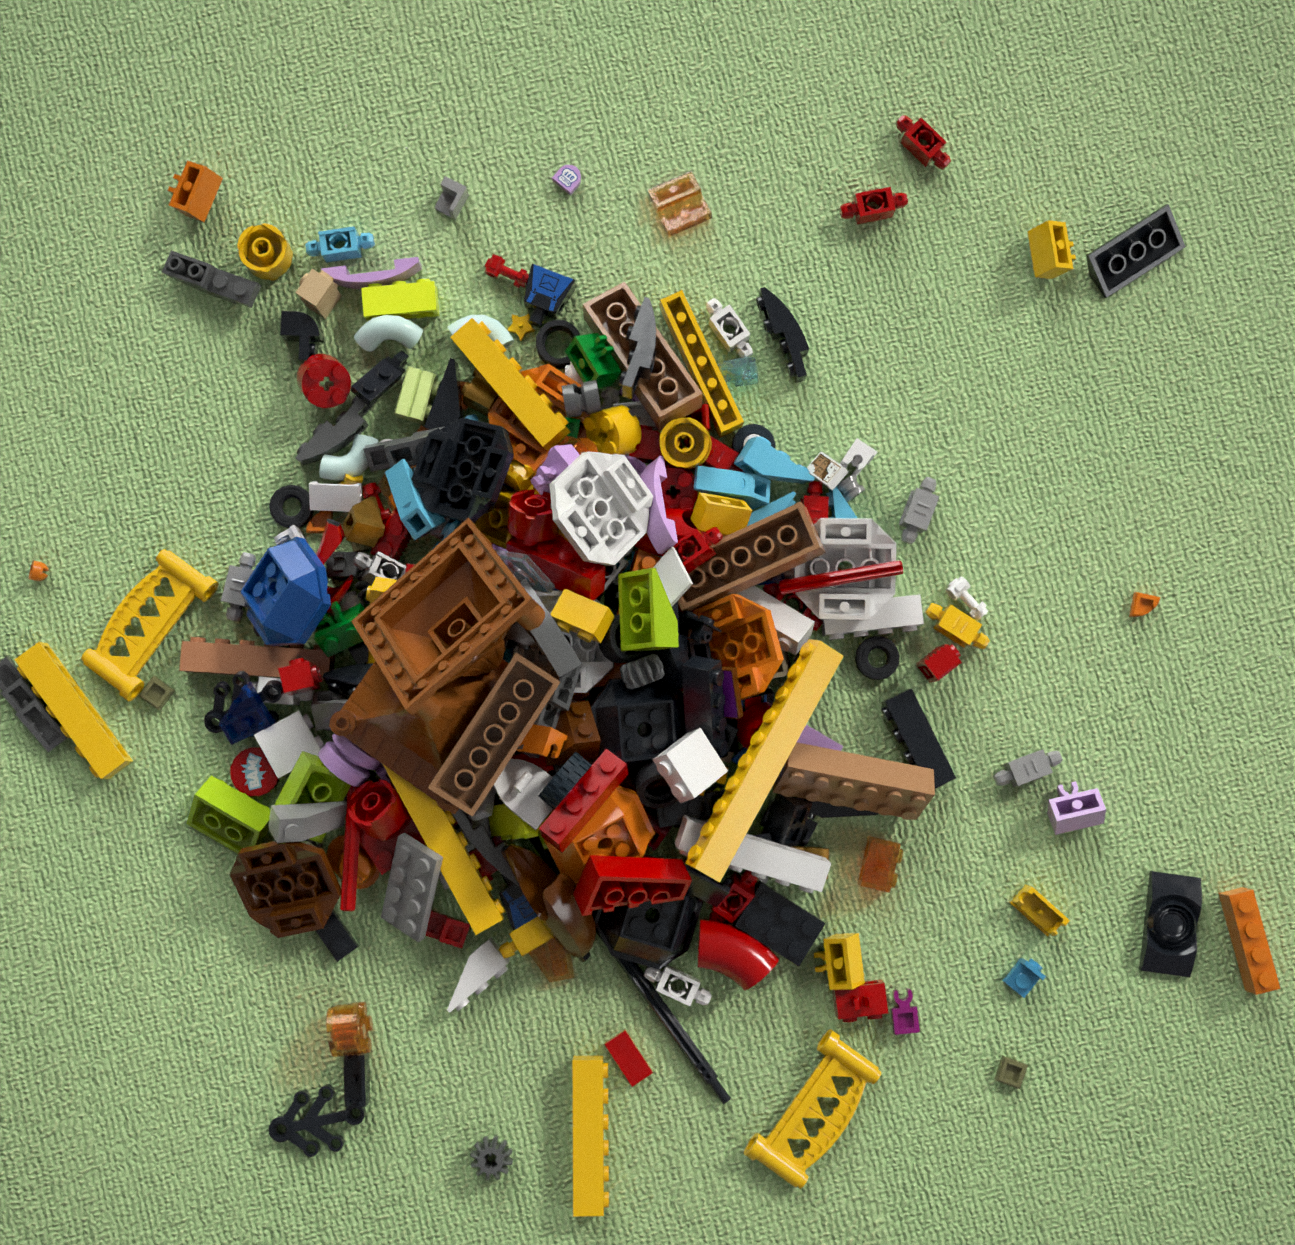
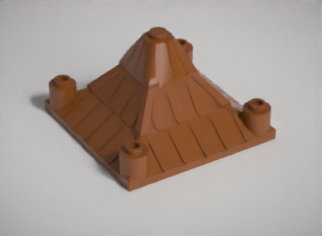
M468 518L351 622L405 710L411 715L415 714L422 721H430L439 715L442 707L441 700L434 695L437 689L462 675L475 676L489 673L496 669L504 656L503 639L513 623L517 621L524 629L533 630L542 624L545 618V611L521 585L493 549L487 537Z
M502 660L500 665L489 673L475 676L462 675L437 689L434 695L441 700L442 707L440 713L430 721H422L415 714L411 715L405 710L375 661L342 709L332 715L329 727L334 734L344 736L435 800L441 809L450 811L455 815L460 808L428 789V786L501 676L508 662Z

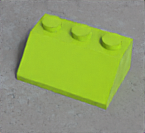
M302 751L275 805L343 801L351 785L334 775L322 763L319 756ZM326 833L312 837L309 840L321 843Z
M211 775L194 794L186 824L238 854L242 848L262 843L269 831V814L271 810L269 807L258 803L245 793L239 792L227 785L226 782Z

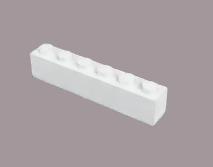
M686 815L683 816L675 841L680 854L688 855L690 848L698 841L701 828L706 821ZM746 834L728 868L738 872L746 869L752 871L751 874L755 877L766 879V876L776 878L775 882L781 885L789 886L790 883L799 885L800 890L813 893L814 890L822 892L831 863L825 857Z

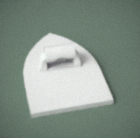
M671 546L653 568H656L670 604L673 606L693 583L675 548Z
M510 759L494 783L495 790L502 802L535 830L553 810V808L538 797L553 777L530 762Z

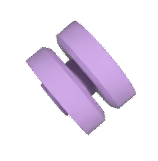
M333 734L334 742L328 741L318 752L320 760L338 778L352 786L360 787L371 776L369 769L375 770L381 762L344 736Z

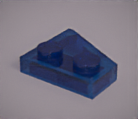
M251 681L242 687V691L237 699L233 701L229 711L219 723L231 745L275 723Z

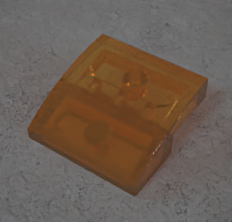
M692 171L648 189L651 201L668 237L712 218V212L702 196L701 188Z

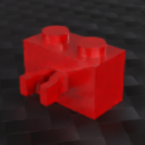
M881 979L865 981L864 984L854 989L832 990L835 1015L838 1019H842V1022H855L857 1017L867 1016V1019L871 1020L880 1019L882 1014H888L885 983Z

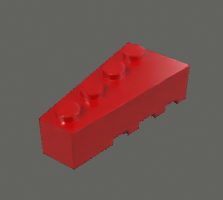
M559 534L556 539L537 542L534 546L524 545L522 540L516 537H512L506 542L512 570L530 577L525 571L514 566L511 561L521 562L538 581L560 591L567 589L593 601L605 591V566L583 561L571 543Z
M590 855L573 895L582 916L591 915L592 910L602 909L603 912L614 911V907L628 905L629 908H634L647 901H650L651 904L683 900L692 879L682 859Z

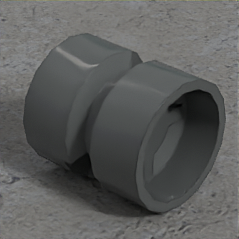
M596 380L582 382L580 387L576 384L562 386L567 418L581 416L584 411L588 415L601 411Z

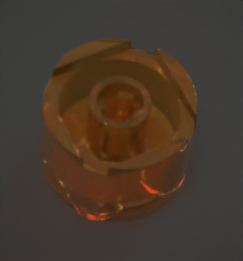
M366 1002L340 1004L328 1008L326 1028L327 1033H331L332 1041H328L332 1056L343 1057L371 1052L372 1043L368 1031L373 1030V1021L371 1015L367 1016Z

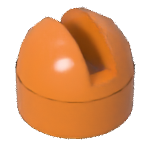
M33 560L30 567L29 580H45L48 575L43 573V571H49L47 565Z

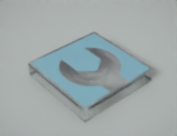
M495 550L519 582L526 579L534 591L551 594L555 588L554 584L527 554Z

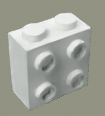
M300 711L291 714L254 735L279 780L290 775L302 751L319 756L318 752L324 746L319 735L314 737L310 729L314 726L308 715L302 716Z
M701 728L686 733L653 759L658 772L665 778L672 794L680 803L694 799L728 772Z

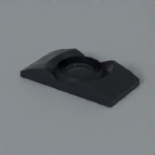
M1150 871L1139 965L1140 971L1191 977L1197 953V923L1202 909L1201 878Z

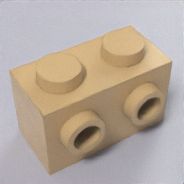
M311 269L309 274L306 273L301 278L300 287L295 292L307 308L324 319L328 317L342 296L337 289L338 285L333 282V277L323 270L318 273L314 269Z

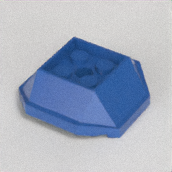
M297 536L283 544L268 548L240 591L248 608L246 615L264 643L270 646L305 644L331 606L330 594H327L328 580L326 568L307 541Z

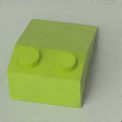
M656 568L618 574L621 651H652L679 647L678 621Z

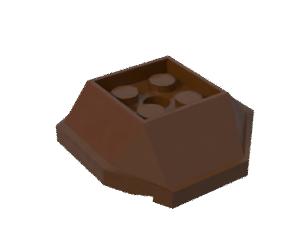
M272 841L242 848L230 872V877L249 917L270 929V932L277 938L323 929L341 896V887L324 849L315 847L309 841L283 843Z

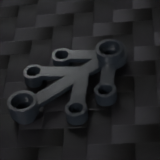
M238 671L232 678L234 689L231 707L224 711L225 697L230 693L231 687L225 681L218 682L213 689L215 695L213 709L208 711L204 718L206 729L212 733H219L229 729L244 733L247 737H255L254 735L260 730L257 722L269 727L278 722L279 715L273 710L262 713L251 710V708L264 701L278 702L284 694L282 683L277 680H271L266 683L262 691L243 700L244 689L250 681V676L245 671ZM238 677H241L244 682H241ZM219 687L223 688L225 692L220 691ZM238 716L241 718L248 719L250 721L244 724L232 720V718Z
M326 1084L320 1088L317 1099L304 1119L293 1121L300 1108L310 1101V1093L307 1090H299L294 1095V1102L286 1114L278 1116L271 1121L269 1135L276 1142L288 1140L302 1149L306 1156L314 1157L320 1150L319 1142L316 1140L307 1141L296 1132L306 1130L327 1144L331 1151L337 1152L344 1146L345 1140L343 1136L339 1134L332 1135L321 1126L347 1121L350 1125H358L365 1118L366 1109L365 1107H359L358 1104H352L346 1110L318 1116L326 1102L331 1100L335 1094L334 1087ZM323 1089H329L331 1095L329 1097H325L323 1095ZM299 1094L305 1095V1102H300L298 1100ZM352 1109H359L360 1116H354ZM280 1124L284 1125L286 1132H280L278 1126ZM333 1139L340 1141L339 1147H335L332 1144ZM309 1144L315 1146V1152H310L307 1147Z

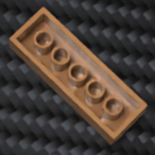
M625 282L583 304L584 320L593 333L607 336L608 339L605 341V345L613 346L615 349L611 355L622 372H627L629 367L627 361L630 351L629 341H626V334L629 326L633 327L636 321L634 320V313L637 305L641 306ZM656 327V357L650 381L640 378L635 395L658 429L662 430L670 421L684 418L702 407L703 393Z
M802 502L796 503L723 537L716 545L712 544L711 547L716 555L688 573L693 584L678 600V603L683 612L686 610L693 613V610L731 594H737L825 554L826 552L807 508ZM693 551V552L687 554L686 556H687V557L692 556L695 551Z
M515 653L436 773L428 789L473 817L560 684V680L520 654Z
M796 742L773 784V793L782 794L786 797L804 798L812 802L830 803L833 806L851 807L859 811L866 810L877 812L881 815L898 816L906 820H917L935 796L934 769Z

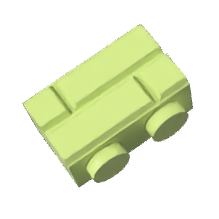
M407 367L394 414L400 419L425 425L432 408L433 396H436L441 384L438 382L437 375Z

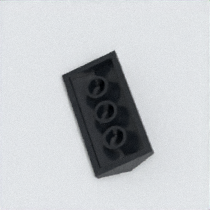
M1169 204L1162 206L1086 255L1089 276L1105 298L1186 247Z

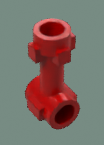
M495 254L488 258L484 271L488 276L497 279L499 274L514 280L515 287H527L529 274L526 270L521 268L517 272L505 266V259Z
M376 482L369 483L362 487L364 491L362 493L364 499L371 496L376 497L381 519L385 526L392 512L389 508L384 510L378 495L382 493L380 486H377Z

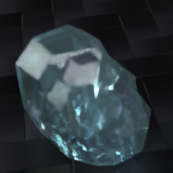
M754 357L731 359L719 363L718 367L725 382H731L736 387L758 384V371Z

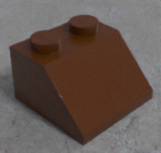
M589 701L572 702L569 711H560L555 728L567 735V740L564 741L557 758H551V753L554 749L553 744L551 745L548 756L544 757L547 766L565 764L575 752L586 761L597 760L601 740Z

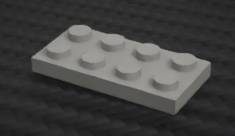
M403 833L397 838L381 918L415 941L420 942L425 939L443 857L408 834Z

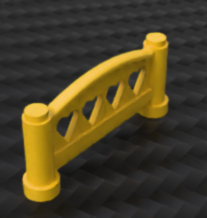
M163 549L158 553L155 560L159 566L144 577L121 601L108 621L96 650L90 648L81 657L86 667L119 690V695L128 702L134 700L144 687L145 683L137 675L194 598L197 597L203 602L207 601L213 596L219 585L215 579L210 576L205 577L170 550ZM163 578L169 579L174 597L155 595L154 590L157 586H161L160 582ZM152 597L154 599L159 617L140 615L139 610L142 606L146 605L148 598ZM133 618H139L144 637L127 636L125 634V628L131 625ZM118 638H124L130 654L129 657L112 656L110 654V648L116 645Z
M829 1029L823 1035L817 1046V1051L822 1053L824 1057L767 1138L756 1133L749 1140L744 1150V1155L752 1161L758 1160L789 1184L800 1189L806 1184L809 1177L805 1174L806 1169L819 1160L834 1145L848 1126L861 1100L865 1085L867 1083L875 1084L881 1076V1071L878 1070L879 1068L841 1041L840 1035L832 1029ZM831 1076L853 1078V1084L847 1087L845 1095H838ZM817 1097L837 1098L839 1104L833 1108V1113L830 1116H824ZM802 1118H820L824 1120V1126L818 1129L817 1136L810 1137L808 1135ZM787 1139H806L810 1142V1145L807 1149L803 1150L804 1154L802 1157L796 1158L793 1156Z

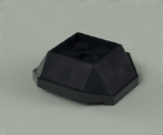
M461 418L449 423L442 429L438 428L429 432L411 478L415 488L419 491L427 511L461 522L469 518L473 523L484 514L492 511L514 456L508 431L502 426Z
M622 678L609 679L590 705L601 740L597 759L608 749L627 764V776L634 779L640 768L647 763L653 762L656 756L686 734L683 693L679 689L669 690L663 678L634 689L626 688ZM646 722L648 727L646 733L639 735L637 731L638 726Z
M686 892L683 900L651 904L650 901H647L634 908H629L628 905L614 907V911L603 912L602 909H598L594 915L595 926L611 956L660 970L689 950L703 901ZM650 908H655L656 916L651 920H646V911Z

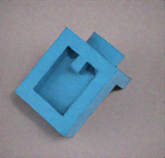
M1020 958L1002 981L1021 997L1025 998L1038 980H1044L1046 976L1040 972L1043 968L1033 959L1027 961Z

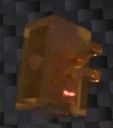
M868 835L857 884L890 893L891 888H895L898 874L895 873L896 864H900L902 860L903 849H900L901 844Z

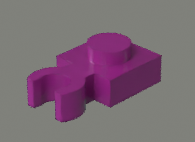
M906 988L907 995L904 999H899L897 990L892 992V997L898 1004V1007L891 1008L893 1033L895 1035L920 1032L917 1006H910L909 1004L913 998L912 991L909 988Z

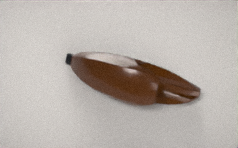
M512 843L503 846L501 849L503 857L508 863L524 896L543 925L564 950L577 957L581 962L588 960L591 956L589 951L593 947L596 937L595 921L592 914L582 916L573 895L577 884L565 874L560 873L557 876L551 867L533 852Z

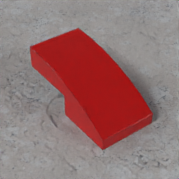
M431 910L425 936L462 949L470 924Z

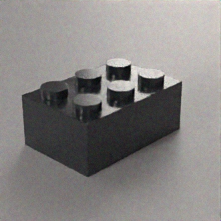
M760 880L755 886V897L733 922L736 927L797 966H800L826 924L823 920Z

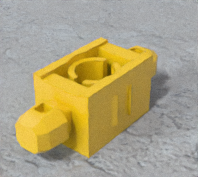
M934 603L928 606L925 611L926 615L933 621L935 619L938 620L933 629L963 648L970 645L971 642L973 643L972 646L978 649H985L990 642L989 638L982 632L978 633L982 626L981 623L953 605H949L944 611L942 610L943 607Z
M537 916L509 933L513 941L510 943L508 941L500 946L499 951L503 958L515 955L514 952L517 950L523 957L554 937Z

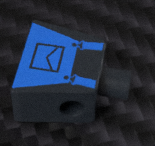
M532 264L524 296L525 308L532 310L528 322L534 326L542 327L546 316L557 319L575 291V280Z
M501 874L508 887L502 890L499 896L514 931L536 918L537 915L520 887Z

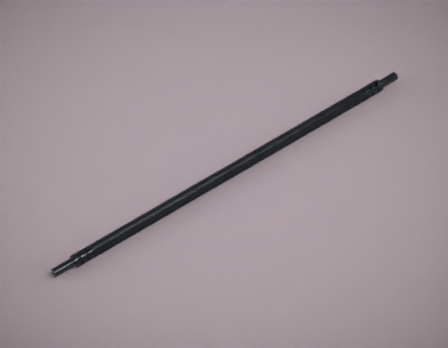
M539 836L528 838L543 860L558 876L560 872L548 848L544 849ZM592 910V916H593V918H594V915H595L596 910ZM595 926L597 935H598V936L600 937V939L603 941V939L601 938V936H600V934H599V932H598V930H597V928H596V926ZM614 957L704 1083L710 1085L723 1104L727 1103L731 1097L718 1081V1075L653 985L646 979L637 963Z

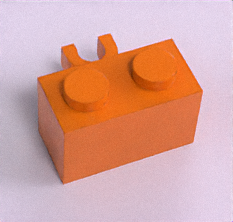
M187 160L181 176L177 174L173 176L178 181L176 188L170 186L168 188V191L173 194L169 206L187 217L205 222L223 178L206 166Z

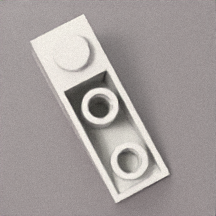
M492 937L469 956L447 1010L449 1013L453 1009L461 1010L470 1002L467 998L472 993L480 994L489 986L487 981L491 977L495 976L497 979L508 970L506 965L510 959L503 958L499 951L500 947Z

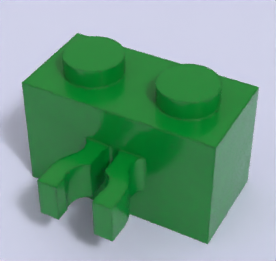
M599 333L575 336L565 353L582 381L596 380L598 389L612 386L622 371L611 355L615 349L613 346L605 345V341L608 339L607 336L599 335Z
M335 601L331 606L335 615L327 611L322 618L323 621L317 625L314 640L327 657L363 641L351 622L365 610L361 603L341 612L340 605Z

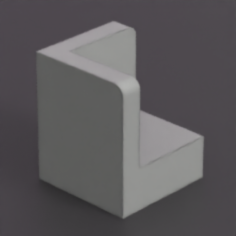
M445 176L440 184L443 192L435 205V209L456 220L469 194L466 186Z

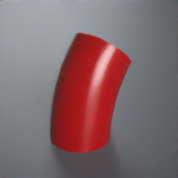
M700 920L698 968L719 972L733 980L746 991L760 982L778 963L779 958L766 945L744 931L723 923Z

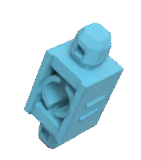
M355 227L320 231L318 232L320 242L313 240L305 244L306 253L309 256H320L321 254L327 263L361 258V248H372L375 246L373 234L361 233V236H359ZM337 242H346L342 248H334Z

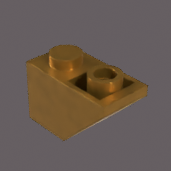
M371 496L352 506L342 524L346 541L374 547L378 539L382 538L385 526L381 519L376 497Z

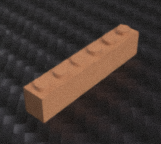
M190 637V641H182L179 671L235 675L238 671H245L249 676L280 678L278 668L289 666V661L298 658H304V660L310 661L319 667L322 676L325 672L334 670L335 654L327 657L319 645H313V649H304V644L289 645V648L270 646L265 643L264 646H255V641L240 640L239 645L230 644L229 639H215V643H206V638Z

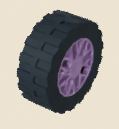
M575 752L545 786L538 797L555 809L592 765Z

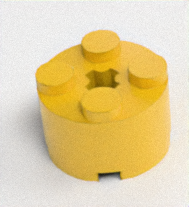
M267 223L257 226L252 225L246 228L238 239L239 257L254 276L274 281L289 269L293 251L280 230L273 225Z
M623 405L614 406L591 414L584 419L586 437L595 443L599 453L627 455L635 452L636 444H639L641 441V427L637 417L632 416L628 412L630 410L628 407Z
M678 418L666 424L660 434L661 453L670 464L676 467L693 469L695 466H700L704 463L710 454L712 445L710 434L695 419ZM690 438L689 443L691 446L681 449L682 443L680 441Z

